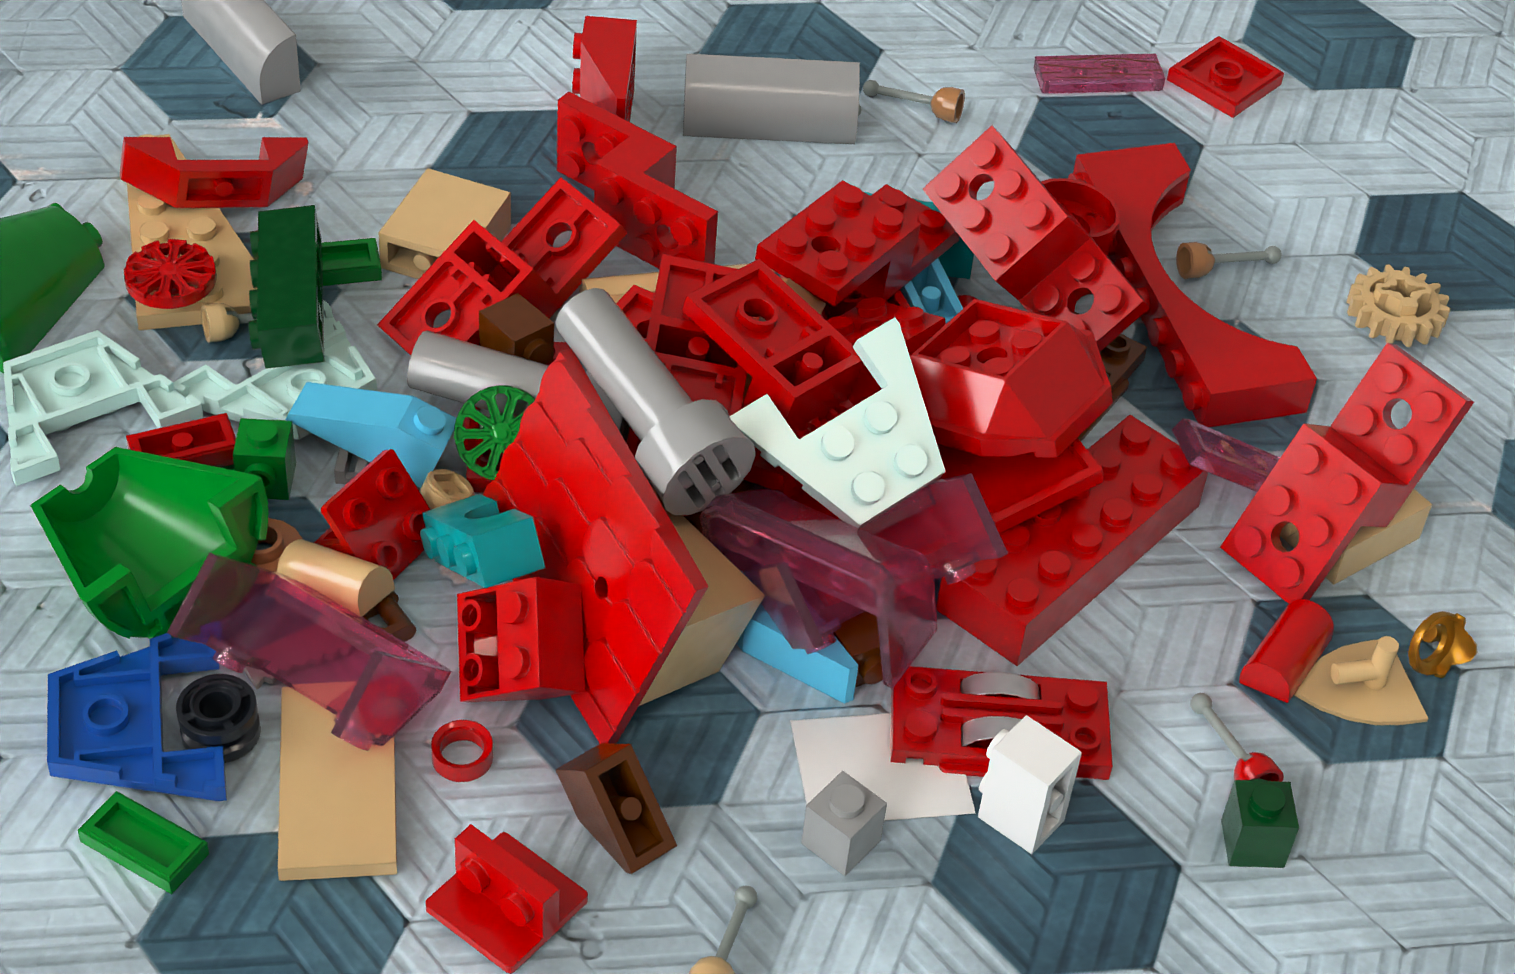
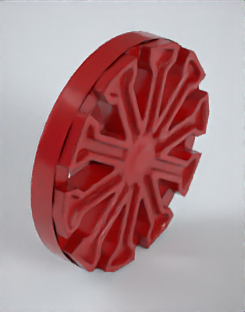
M168 239V243L160 244L159 241H154L141 247L142 250L140 252L135 251L128 257L126 267L124 268L125 286L130 296L143 305L159 309H175L192 305L205 298L212 291L217 280L213 256L208 254L205 247L196 243L192 245L187 244V240Z

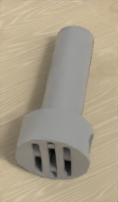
M592 288L572 297L557 315L555 323L557 331L641 440L635 459L650 485L656 490L664 509L673 515H691L706 510L724 499L740 485L751 470L756 456L754 443L731 421L727 409L718 401L701 399L693 402L608 292L604 289Z
M426 330L418 337L413 348L408 366L407 384L412 389L463 404L478 391L496 385L520 388L536 399L540 391L541 379L548 365ZM587 370V376L627 443L630 426ZM498 393L495 398L500 412H504L508 397L506 394ZM481 399L475 404V407L489 411L486 401ZM522 399L518 400L513 415L516 417L525 411L528 407V402Z

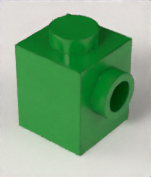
M241 418L233 451L234 470L261 477L267 499L289 500L296 467L292 421Z

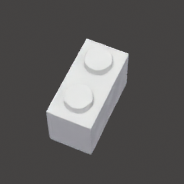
M1027 715L1010 731L1005 728L1002 729L994 737L987 749L986 756L990 759L988 772L983 777L979 786V791L983 795L978 818L1030 854H1033L1065 820L1082 752Z

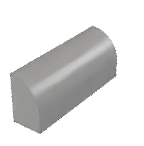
M181 0L183 17L262 105L301 92L296 34L264 0Z
M687 54L683 136L855 144L859 112L860 62Z

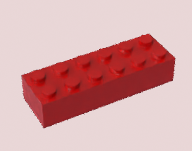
M1129 414L1087 449L1103 468V483L963 551L943 568L936 610L1014 665H1020L1199 507L1210 469L1207 467H1210V464L1204 460L1202 461V459L1199 460L1184 454L1185 452L1197 457Z

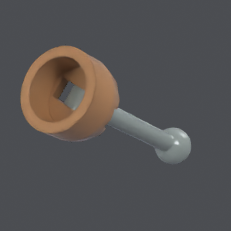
M868 80L863 85V92L869 97L880 94L929 104L937 118L948 122L957 123L964 107L965 91L959 88L943 87L934 96H928L879 86L875 80Z
M1187 242L1180 244L1178 247L1176 264L1180 276L1184 279L1206 276L1213 269L1214 263L1265 260L1270 264H1275L1280 261L1282 253L1278 247L1270 246L1265 251L1212 254L1211 249L1206 244Z

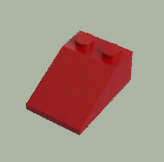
M585 16L583 32H575L573 41V59H581L580 68H574L572 93L580 94L581 98L628 122L631 119L635 91L637 20Z

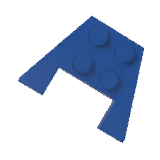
M216 618L195 623L196 631L173 639L169 632L151 638L150 647L120 657L116 650L48 674L47 764L50 776L212 801H226L223 746L164 752L161 676L220 669Z

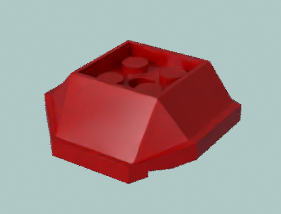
M979 299L972 300L910 356L936 442L979 456L1012 457L1033 452L1035 457L1057 458L1113 403L1111 385L1092 331L1076 328L1067 321Z

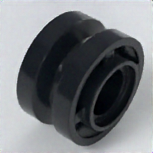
M228 674L204 676L190 683L178 697L176 714L182 743L186 750L223 746L225 763L245 756L257 744L261 733L256 696L252 687L243 679Z

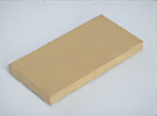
M393 682L282 687L278 828L279 881L396 875L397 839Z

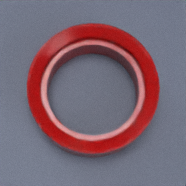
M455 720L444 724L435 732L431 741L434 769L442 777L455 782H468L483 776L489 770L493 761V740L490 732L483 725L471 720ZM462 740L477 744L483 751L476 761L464 765L451 763L441 754L447 745Z

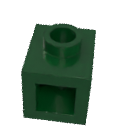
M1264 779L1234 780L1221 819L1229 866L1285 868L1299 830L1291 782L1266 781Z

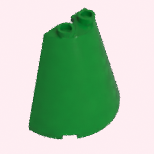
M51 203L47 207L0 218V372L3 374V362L31 353L105 267L99 250L103 241L98 230L91 223L85 222L81 224L57 203Z
M114 447L86 466L85 481L79 488L67 490L64 486L59 485L30 505L86 609L103 626L128 639L130 637L151 639L168 632L173 639L195 631V623L216 618L240 594L256 568V565L251 560L258 540H266L269 515L268 500L262 478L255 474Z

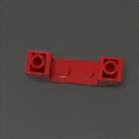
M124 137L120 177L121 180L175 208L268 207L303 179L309 142L307 137H262L259 160H177L171 137Z

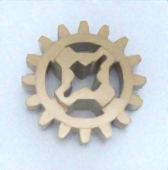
M1385 265L1383 272L1370 267L1367 275L1359 273L1356 276L1355 283L1351 285L1346 303L1350 304L1347 311L1348 316L1357 317L1355 323L1357 328H1370V338L1373 339L1383 335L1386 337V343L1393 344L1395 340L1402 341L1406 347H1411L1413 339L1426 345L1429 342L1430 336L1438 338L1442 328L1445 327L1451 308L1447 307L1449 296L1439 294L1441 288L1439 283L1427 284L1425 282L1426 274L1421 273L1415 277L1410 275L1409 267H1404L1400 271L1394 270L1391 265Z

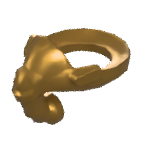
M1440 611L1433 613L1423 620L1416 629L1409 646L1408 657L1413 670L1427 676L1434 674L1435 677L1444 678L1452 665L1470 662L1478 653L1477 643L1464 628L1466 618L1458 613L1452 614ZM1422 640L1427 643L1440 642L1433 654L1421 660L1419 649Z

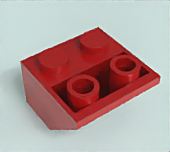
M533 577L457 594L460 702L543 700L585 693L581 584Z

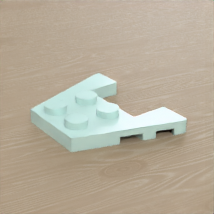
M324 300L325 362L264 369L237 385L209 366L204 365L173 382L174 389L183 396L187 397L191 394L196 397L202 404V411L215 415L227 413L229 419L240 422L241 418L287 421V415L306 382L378 391L375 376L356 346H351L346 338L345 329L340 321L336 322L330 305ZM292 423L294 439L300 440L311 434L309 431Z
M895 317L859 338L853 345V349L874 377L881 390L805 437L797 438L768 394L729 416L741 432L761 451L760 456L774 467L780 466L803 484L802 489L855 531L936 481L946 472L900 323Z
M98 330L3 362L9 425L8 439L11 453L10 468L13 482L16 486L60 471L58 455L45 436L47 434L66 430L75 424L103 414L114 413L120 408L137 402L142 403L157 428L203 418L202 404L196 397L191 394L185 397L177 392L171 380L162 374L154 376L141 367L139 358Z

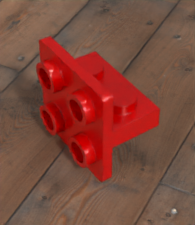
M393 449L383 450L321 507V513L330 528L314 543L383 566L391 572L394 580L424 551L420 531L426 527L422 512L431 509Z
M470 824L454 838L456 873L426 899L425 905L427 913L506 973L511 974L587 904L588 892L508 833L502 832L492 840Z

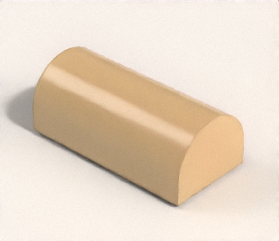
M298 539L290 543L283 551L278 563L277 576L281 590L359 618L395 590L392 574L387 568L304 539Z

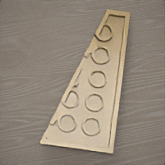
M144 134V135H140V136H138V137H171V136H170L169 134H164V135ZM171 137L177 160H186ZM127 183L132 254L135 251L140 252L142 246L154 241H159L161 244L168 243V239L187 240V244L192 245L196 243L206 248L208 254L214 258L217 274L216 284L212 291L202 300L186 307L159 309L143 305L135 300L138 329L149 330L202 325L201 307L203 304L224 303L233 307L238 314L251 313L249 290L255 289L251 281L250 260L254 259L219 208H175Z

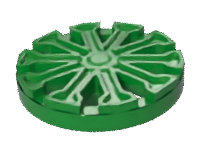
M508 385L491 386L472 395L461 407L454 426L455 445L463 462L476 474L486 479H495L498 473L496 467L500 455L504 453L508 445L514 442L519 432L523 413L525 412L523 411L516 417L513 415L517 401L522 399L528 402L529 406L535 400L528 392ZM498 393L506 394L508 397L504 412H500L495 398ZM481 399L486 401L490 417L476 409L475 404ZM470 417L482 425L483 428H465L463 426L464 419ZM465 439H483L472 450H467L463 442ZM490 449L491 453L487 466L482 467L477 464L476 458Z

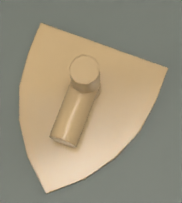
M1389 636L1381 637L1378 640L1342 646L1322 656L1314 664L1294 696L1323 712L1354 722L1371 725H1406L1427 722L1429 719L1397 655L1399 643Z

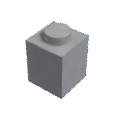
M842 771L806 805L801 844L842 875L846 876L881 841L887 802Z

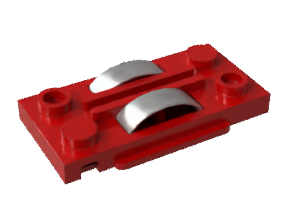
M893 665L891 677L890 762L906 763V758L923 759V765L939 766V769L944 773L984 777L988 772L990 762L986 753L994 737L1004 728L1010 731L1027 715L1082 752L1076 778L1109 780L1113 765L1107 682L1017 675L1005 672H978Z

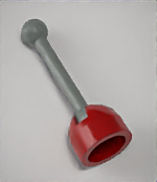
M1197 693L1192 697L1190 702L1192 710L1197 714L1204 715L1238 759L1234 769V780L1264 779L1266 781H1283V772L1270 757L1264 753L1251 752L1247 754L1211 708L1212 700L1207 694Z

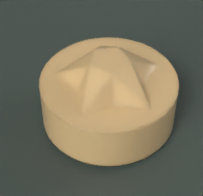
M436 469L433 472H429L420 489L421 495L431 509L474 496V490L469 481L462 475L447 469Z

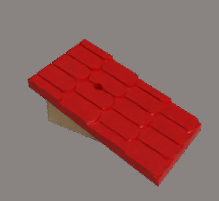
M572 349L559 351L555 361L544 372L540 391L534 402L523 413L519 432L514 442L505 449L501 458L500 469L494 481L485 488L483 496L497 501L499 513L516 509L533 516L546 568L512 579L513 582L540 577L581 584L585 693L570 696L599 744L617 743L638 706L720 671L765 594L683 515H673L664 509L656 490L648 482Z

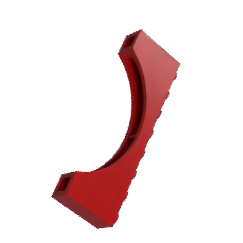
M1168 143L1077 154L1074 171L1069 175L1068 179L1086 182L1101 189L1114 200L1120 210V224L1113 245L1108 251V257L1151 307L1140 316L1148 330L1150 343L1158 348L1165 361L1168 376L1175 379L1182 392L1185 407L1189 411L1192 410L1201 429L1307 413L1317 377L1298 346L1277 343L1254 336L1209 314L1177 287L1162 267L1156 255L1151 232L1164 216L1183 204L1191 171L1176 144Z

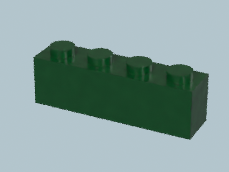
M315 205L258 211V230L250 231L251 249L254 260H250V275L255 290H249V300L252 317L257 319L249 321L252 349H261L265 369L325 362L323 253Z

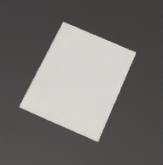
M891 713L790 720L806 805L839 773L844 771L887 802L884 821L976 814L965 774L944 773L939 769V766L923 765V759L906 758V763L890 762Z

